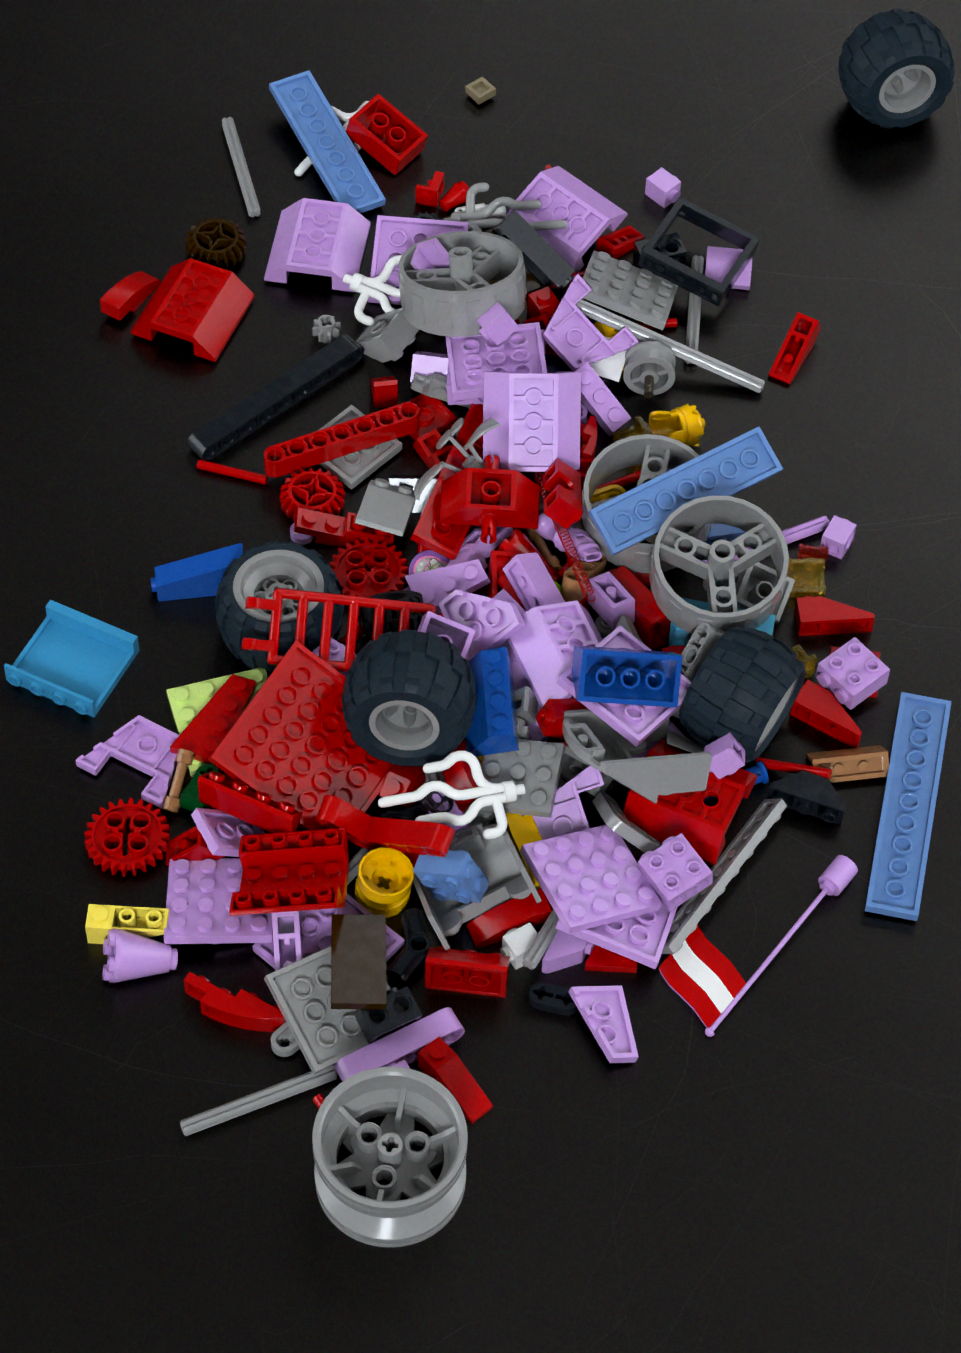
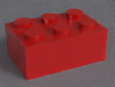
M380 94L372 98L349 119L346 129L347 135L394 175L398 174L424 150L428 135Z

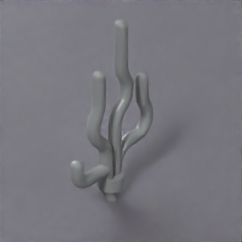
M483 182L474 184L468 189L466 194V212H453L451 217L444 218V220L469 222L468 230L482 232L481 228H494L503 220L498 218L485 219L501 206H507L514 210L539 209L542 204L539 200L516 201L510 197H499L490 202L485 209L475 211V195L478 192L489 190V184ZM566 220L529 223L535 231L565 229L568 225Z

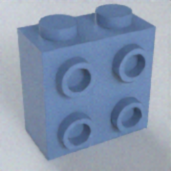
M464 850L448 851L446 857L419 855L413 872L421 880L420 882L430 891L432 897L439 901L457 900L464 904L469 902L481 903L482 897L488 888L489 879L471 858V855Z

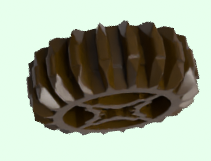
M214 216L211 220L206 217L204 222L197 221L196 226H191L190 231L187 232L185 246L189 258L227 270L229 265L235 267L237 262L242 261L246 253L247 239L244 229H241L239 223L235 224L233 219L226 221L225 217L217 219Z

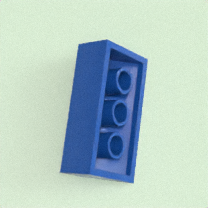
M574 645L572 677L576 700L678 707L683 656L673 652Z
M507 647L482 650L468 661L475 679L477 701L473 722L465 736L466 751L476 757L519 750L512 665Z

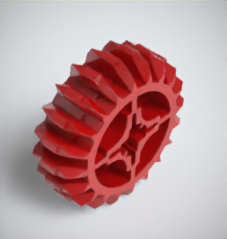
M310 467L309 471H304L301 468L299 474L292 472L291 478H286L285 484L281 487V508L286 513L288 519L293 518L294 522L298 507L337 516L343 510L345 499L343 484L339 482L337 475L332 476L330 470L323 473L321 467L317 471H313L312 467Z

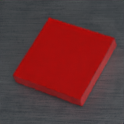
M421 393L408 401L415 403L419 407V429L409 434L414 440L434 429H437L441 434L451 428L458 420L437 398Z

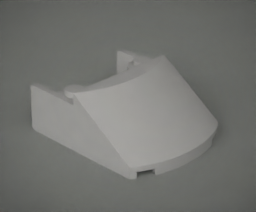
M591 710L565 711L562 733L571 750L590 766L647 800L657 804L658 795L668 796L674 793L706 790L712 760L710 752L643 758L632 757L646 751V742L666 739L669 718L641 744L635 747Z
M482 822L456 832L449 851L460 849L468 852L489 879L488 888L482 897L481 903L469 902L464 904L457 900H436L414 873L413 883L427 918L445 951L450 949L446 936L455 935L463 923L512 898L524 899L531 893L537 903L542 901L507 830L500 837L494 839L484 838L483 832L486 829L496 827L497 823L484 827Z

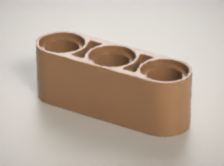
M604 555L598 561H581L588 579L604 573L607 561ZM571 566L564 572L560 594L567 602L576 600L579 602L585 596Z

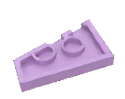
M479 559L405 576L411 591L422 594L423 603L433 604L436 608L435 613L441 610L438 603L455 589L472 593L491 583Z
M622 985L571 987L568 993L609 1063L636 1062L639 1056Z

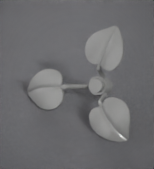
M461 417L451 426V429L441 436L436 444V449H441L450 440L466 457L462 464L464 469L467 467L484 468L485 463L479 457L473 445L482 435L500 426V424L493 418L485 420L471 435L463 449L453 436L464 424V419ZM469 448L473 455H469L465 450ZM440 462L438 465L435 464L417 482L414 489L415 498L420 501L422 491L442 468H448L457 473L462 471V469L445 462Z

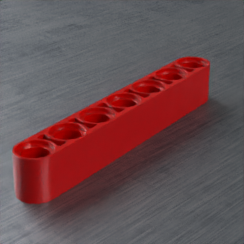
M413 402L401 403L266 448L263 454L265 473L270 477H281L299 471L301 468L305 469L412 434L419 429V407Z

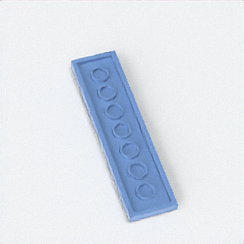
M310 70L269 83L270 92L334 202L348 203L359 213L385 205L386 199Z
M757 427L591 509L588 514L610 554L614 556L658 534L662 524L669 515L683 504L697 498L712 495L732 497L776 475L783 470V467L761 428Z

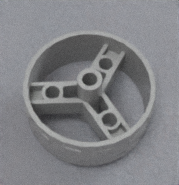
M457 231L439 234L417 242L408 248L400 258L398 277L403 315L410 324L424 332L449 337L481 335L479 330L482 327L476 320L497 302L514 321L524 311L527 289L523 254L512 241L502 236L477 231ZM437 238L449 253L450 268L415 270L411 265V260L417 244ZM491 279L499 280V282L492 285L488 283Z
M635 435L614 442L603 449L593 460L587 470L582 490V519L585 531L590 534L599 546V551L606 557L607 561L618 567L624 565L632 572L650 573L653 544L638 543L612 556L588 512L617 496L591 504L590 499L596 488L613 473L637 465H642L637 486L666 473L668 469L672 470L698 457L699 455L691 447L663 435ZM712 523L693 526L682 532L706 542ZM660 559L662 572L676 568V566Z
M712 495L685 503L672 512L665 520L658 532L655 544H653L649 577L654 599L666 618L678 628L692 635L698 625L709 623L725 632L736 626L744 629L749 627L756 629L767 621L776 609L784 591L789 564L786 540L772 517L760 507L746 500L731 496ZM714 523L734 526L746 533L731 542L717 540L710 545L682 531L693 526ZM737 555L738 560L733 563L734 556ZM771 555L776 567L777 585L760 603L748 609L738 611L734 576ZM695 557L707 560V564ZM660 559L703 578V587L707 591L709 611L686 602L673 591L661 570ZM719 600H722V601H725L726 603L723 604V603H720V602H718V601H719Z

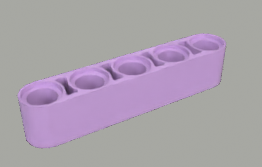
M443 1008L337 1061L334 1068L343 1082L359 1072L386 1067L394 1062L399 1063L405 1060L409 1065L417 1061L418 1052L437 1037H440L447 1045H450L464 1035L465 1029L452 1008Z

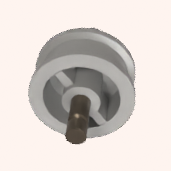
M646 341L635 344L627 350L623 378L629 389L644 395L646 398H652L653 395L664 393L672 387L675 382L676 358L669 347L660 341Z

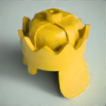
M689 403L671 411H653L649 414L650 434L676 439L689 447H699L700 437L704 434L705 420L701 418V414L696 410V405L689 406Z

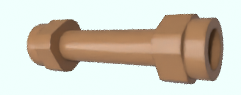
M524 528L528 539L535 543L538 551L557 573L562 568L557 556H552L545 541L535 529Z
M179 748L175 758L178 764L169 796H165L162 809L178 813L181 788L187 767L192 765L194 752Z

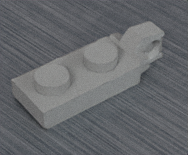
M433 373V376L414 374L411 383L412 390L448 402L446 376ZM471 404L460 405V406L469 408Z

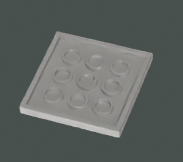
M595 250L582 278L592 289L583 299L663 331L676 295L677 285L654 275L646 269L634 267L628 261H619L612 258L606 252H597Z
M331 946L265 976L264 980L313 1075L335 1065L341 1058L369 1045L354 1016L358 1009H331ZM386 981V991L391 988ZM393 1003L395 1010L403 1012L399 1003ZM369 1014L373 1022L381 1023L378 1015Z

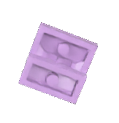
M707 246L705 276L722 283L743 252V249ZM752 259L731 289L750 290Z

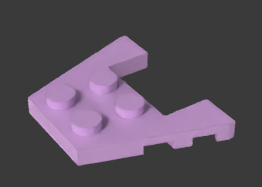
M579 274L573 278L542 334V338L545 339L572 371H576L586 362L591 365L626 351L639 343L626 326L612 339L607 341L579 310L576 304L592 290Z
M138 715L115 731L113 737L104 743L100 742L95 745L93 751L84 756L82 754L78 757L76 765L96 776L109 758L114 757L152 776L153 778L142 791L141 797L143 800L162 809L164 798L167 796L177 763L175 761L177 754L170 752V746L180 735Z
M589 765L558 788L551 818L532 816L542 840L590 829L579 793L604 785L599 770Z

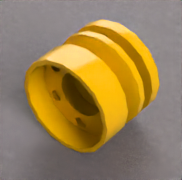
M381 847L368 852L363 856L358 867L355 884L356 901L373 915H386V918L398 915L405 909L411 893L414 868L410 859L402 852L392 848Z

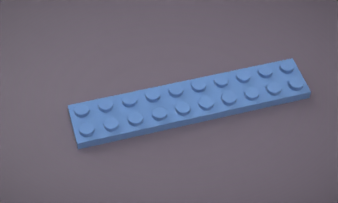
M901 692L865 911L913 921L918 920L952 701Z

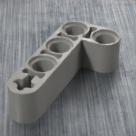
M709 623L698 625L681 653L683 656L681 674L692 682L705 658L725 631ZM678 709L672 716L675 718H679L680 709Z

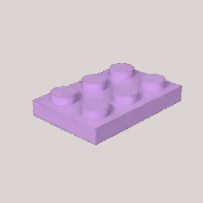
M196 808L191 814L212 855L239 857L241 836L266 834L264 829L220 810Z

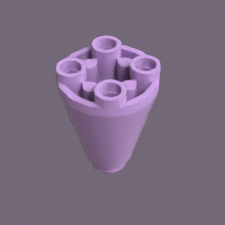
M121 929L109 930L108 937L103 942V955L108 956L107 964L103 965L102 978L105 981H109V983H117L167 973L169 970H176L178 961L177 948H171L170 945Z

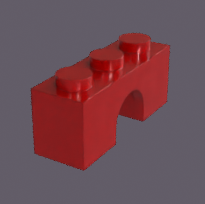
M557 458L542 475L543 488L550 492L543 500L544 514L568 529L573 522L577 523L583 515L581 473Z

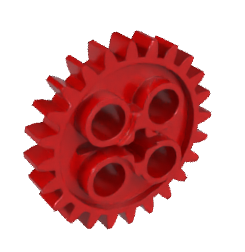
M365 537L364 543H360L358 539H355V545L353 546L347 542L346 550L338 548V555L333 554L332 562H329L342 587V595L370 597L379 593L404 590L405 584H407L405 578L408 575L407 560L402 558V551L396 552L395 545L388 548L386 540L382 544H378V538H375L373 543H369L368 538Z
M132 798L128 800L127 804H124L123 800L119 799L117 806L112 802H108V810L100 807V816L92 814L93 822H87L88 831L84 832L85 846L89 858H93L95 866L101 864L102 871H106L110 867L112 875L121 870L122 876L125 877L127 871L131 870L132 874L136 876L137 869L139 868L143 872H147V864L155 867V858L163 860L162 851H168L167 843L171 841L170 829L166 816H161L159 808L154 810L152 803L144 807L143 799H140L137 804L133 803ZM131 818L129 824L131 833L128 834V854L124 856L126 849L124 841L127 839V819Z

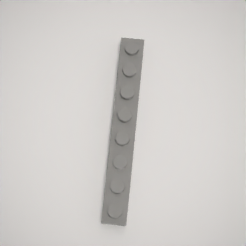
M782 798L764 799L717 860L716 864L710 869L713 872V884L688 899L674 916L662 954H675L682 948V943L688 935L697 928L698 922L711 910V905L717 897L724 893L725 887L730 880L739 873L740 867L753 855V850L759 842L767 836V832L772 825L781 818L782 812L787 807Z

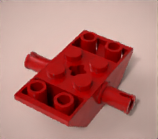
M487 455L484 458V468L467 467L442 480L440 523L482 526L480 539L486 544L488 535H490L489 544L496 542V527L538 529L540 486L517 470L499 469L500 458L494 455L493 463H491V455Z

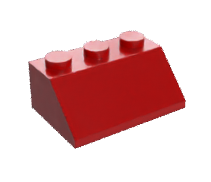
M443 946L437 948L429 947L425 961V988L505 998L510 956H504L500 953H477L469 949L464 951L448 949L445 951Z

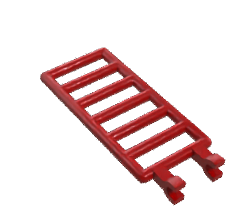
M276 588L273 592V600L249 596L246 598L245 609L271 611L269 641L243 638L241 649L268 652L267 662L271 665H278L284 655H278L283 599L298 600L295 641L297 640L303 646L305 645L308 602L324 603L319 658L337 671L348 672L355 659L359 607L375 608L372 641H375L379 635L383 634L385 609L400 611L399 632L409 629L410 612L425 614L427 611L435 613L436 608L433 604ZM334 604L349 606L344 662L329 660Z

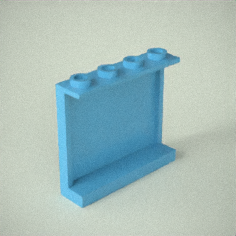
M50 600L45 606L46 618L13 665L5 663L6 680L14 686H21L30 690L37 696L42 695L52 699L58 705H66L73 708L79 714L95 717L140 651L138 636Z

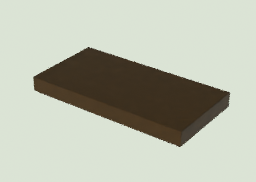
M332 914L331 1009H386V915Z

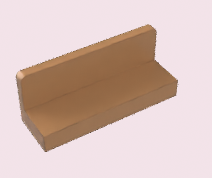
M881 745L806 753V759L811 763V766L832 770V775L829 779L831 783L887 777L888 751Z

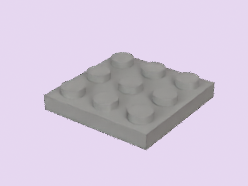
M351 404L319 430L365 416V414ZM394 439L319 465L327 471L330 470L333 476L337 475L338 479L352 490L402 450V443Z
M518 739L519 750L484 755L481 769L484 778L488 782L501 783L512 780L515 785L524 784L525 794L517 795L516 801L503 803L505 813L551 818L566 749L563 743ZM492 805L481 809L482 811L494 812Z

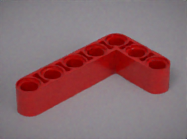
M332 795L324 796L316 817V821L328 829L346 828L348 841L371 850L383 847L396 849L402 853L446 857L455 834L453 828L440 823L371 817L343 799Z

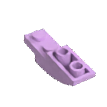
M496 527L497 540L492 544H489L490 535L487 536V544L481 541L482 528L474 529L464 539L456 559H450L447 566L479 559L484 569H486L488 565L485 559L490 556L491 550L500 546L512 534L513 528Z

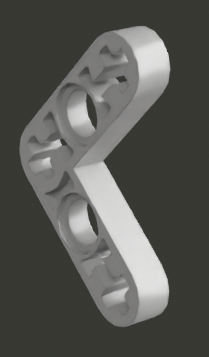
M600 791L594 798L593 803L602 819L618 835L644 853L661 847L662 844L631 823L624 815L618 803L608 794Z

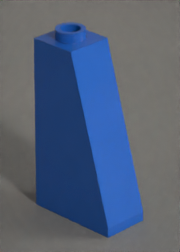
M242 543L154 567L155 577H150L152 592H157L158 602L216 596L219 583H222L221 580L228 565L233 559H239L243 554Z

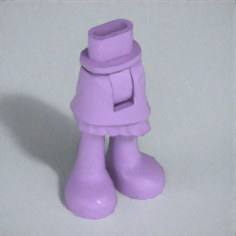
M544 513L540 514L538 529H535V531L544 539L553 541L556 548L565 552L552 519ZM573 522L567 531H569L580 560L586 562L600 560L602 553L599 551V546L587 531L576 528L578 522Z

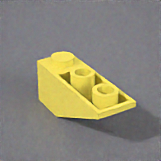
M89 904L85 925L88 943L103 944L104 939L108 937V931L112 929H121L146 938L164 935L169 909Z

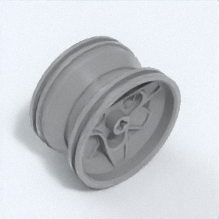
M378 1067L359 1072L347 1078L325 1098L317 1112L312 1132L315 1187L323 1211L340 1231L368 1245L402 1247L421 1242L433 1236L452 1219L462 1202L465 1192L468 1132L462 1109L450 1091L440 1082L422 1072L403 1067ZM385 1116L380 1127L373 1122L363 1123L376 1117ZM415 1121L426 1127L433 1136L428 1137L424 1132L415 1131ZM372 1137L375 1141L369 1143L363 1141V1139ZM342 1145L351 1155L337 1164L339 1149ZM414 1146H421L424 1149L421 1151H413L411 1148ZM443 1165L441 1174L436 1181L430 1170ZM381 1180H388L391 1183L388 1185H380L378 1182ZM366 1187V1197L353 1192V1190ZM402 1194L408 1198L405 1200H400Z

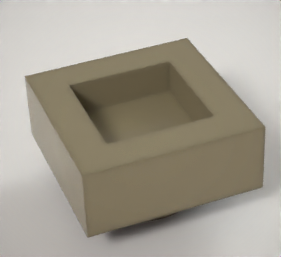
M480 77L465 86V93L478 104H481L496 95V88L484 77Z

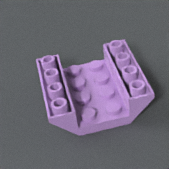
M560 166L541 171L516 199V201L539 200L542 204L539 209L515 210L528 224L538 221H567L568 225L565 229L536 232L575 270L573 273L579 272L584 266L582 256L605 229L609 228L614 232L628 215L627 212ZM510 208L508 214L513 212L514 209Z
M308 198L300 199L281 211L264 281L287 283L289 273L298 272L332 277V289L354 292L349 290V284L342 281L345 273L353 276L355 272H360L371 222L348 203Z
M484 371L483 422L488 418H493L500 426L491 429L483 435V462L487 455H491V463H493V457L496 455L500 458L499 469L517 470L518 472H545L558 458L573 469H580L581 372L509 373L508 371Z
M577 600L533 607L521 614L525 626L507 639L541 708L548 699L571 698L572 695L559 686L557 681L572 666L574 645L595 647L603 640L590 613Z

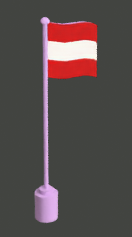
M844 855L836 856L818 878L820 889L822 890L821 893L747 983L731 961L707 940L698 925L682 943V948L675 954H670L659 966V971L669 987L694 1010L706 1027L705 1034L708 1037L715 1035L714 1030L826 894L838 896L858 872L857 866L851 859Z

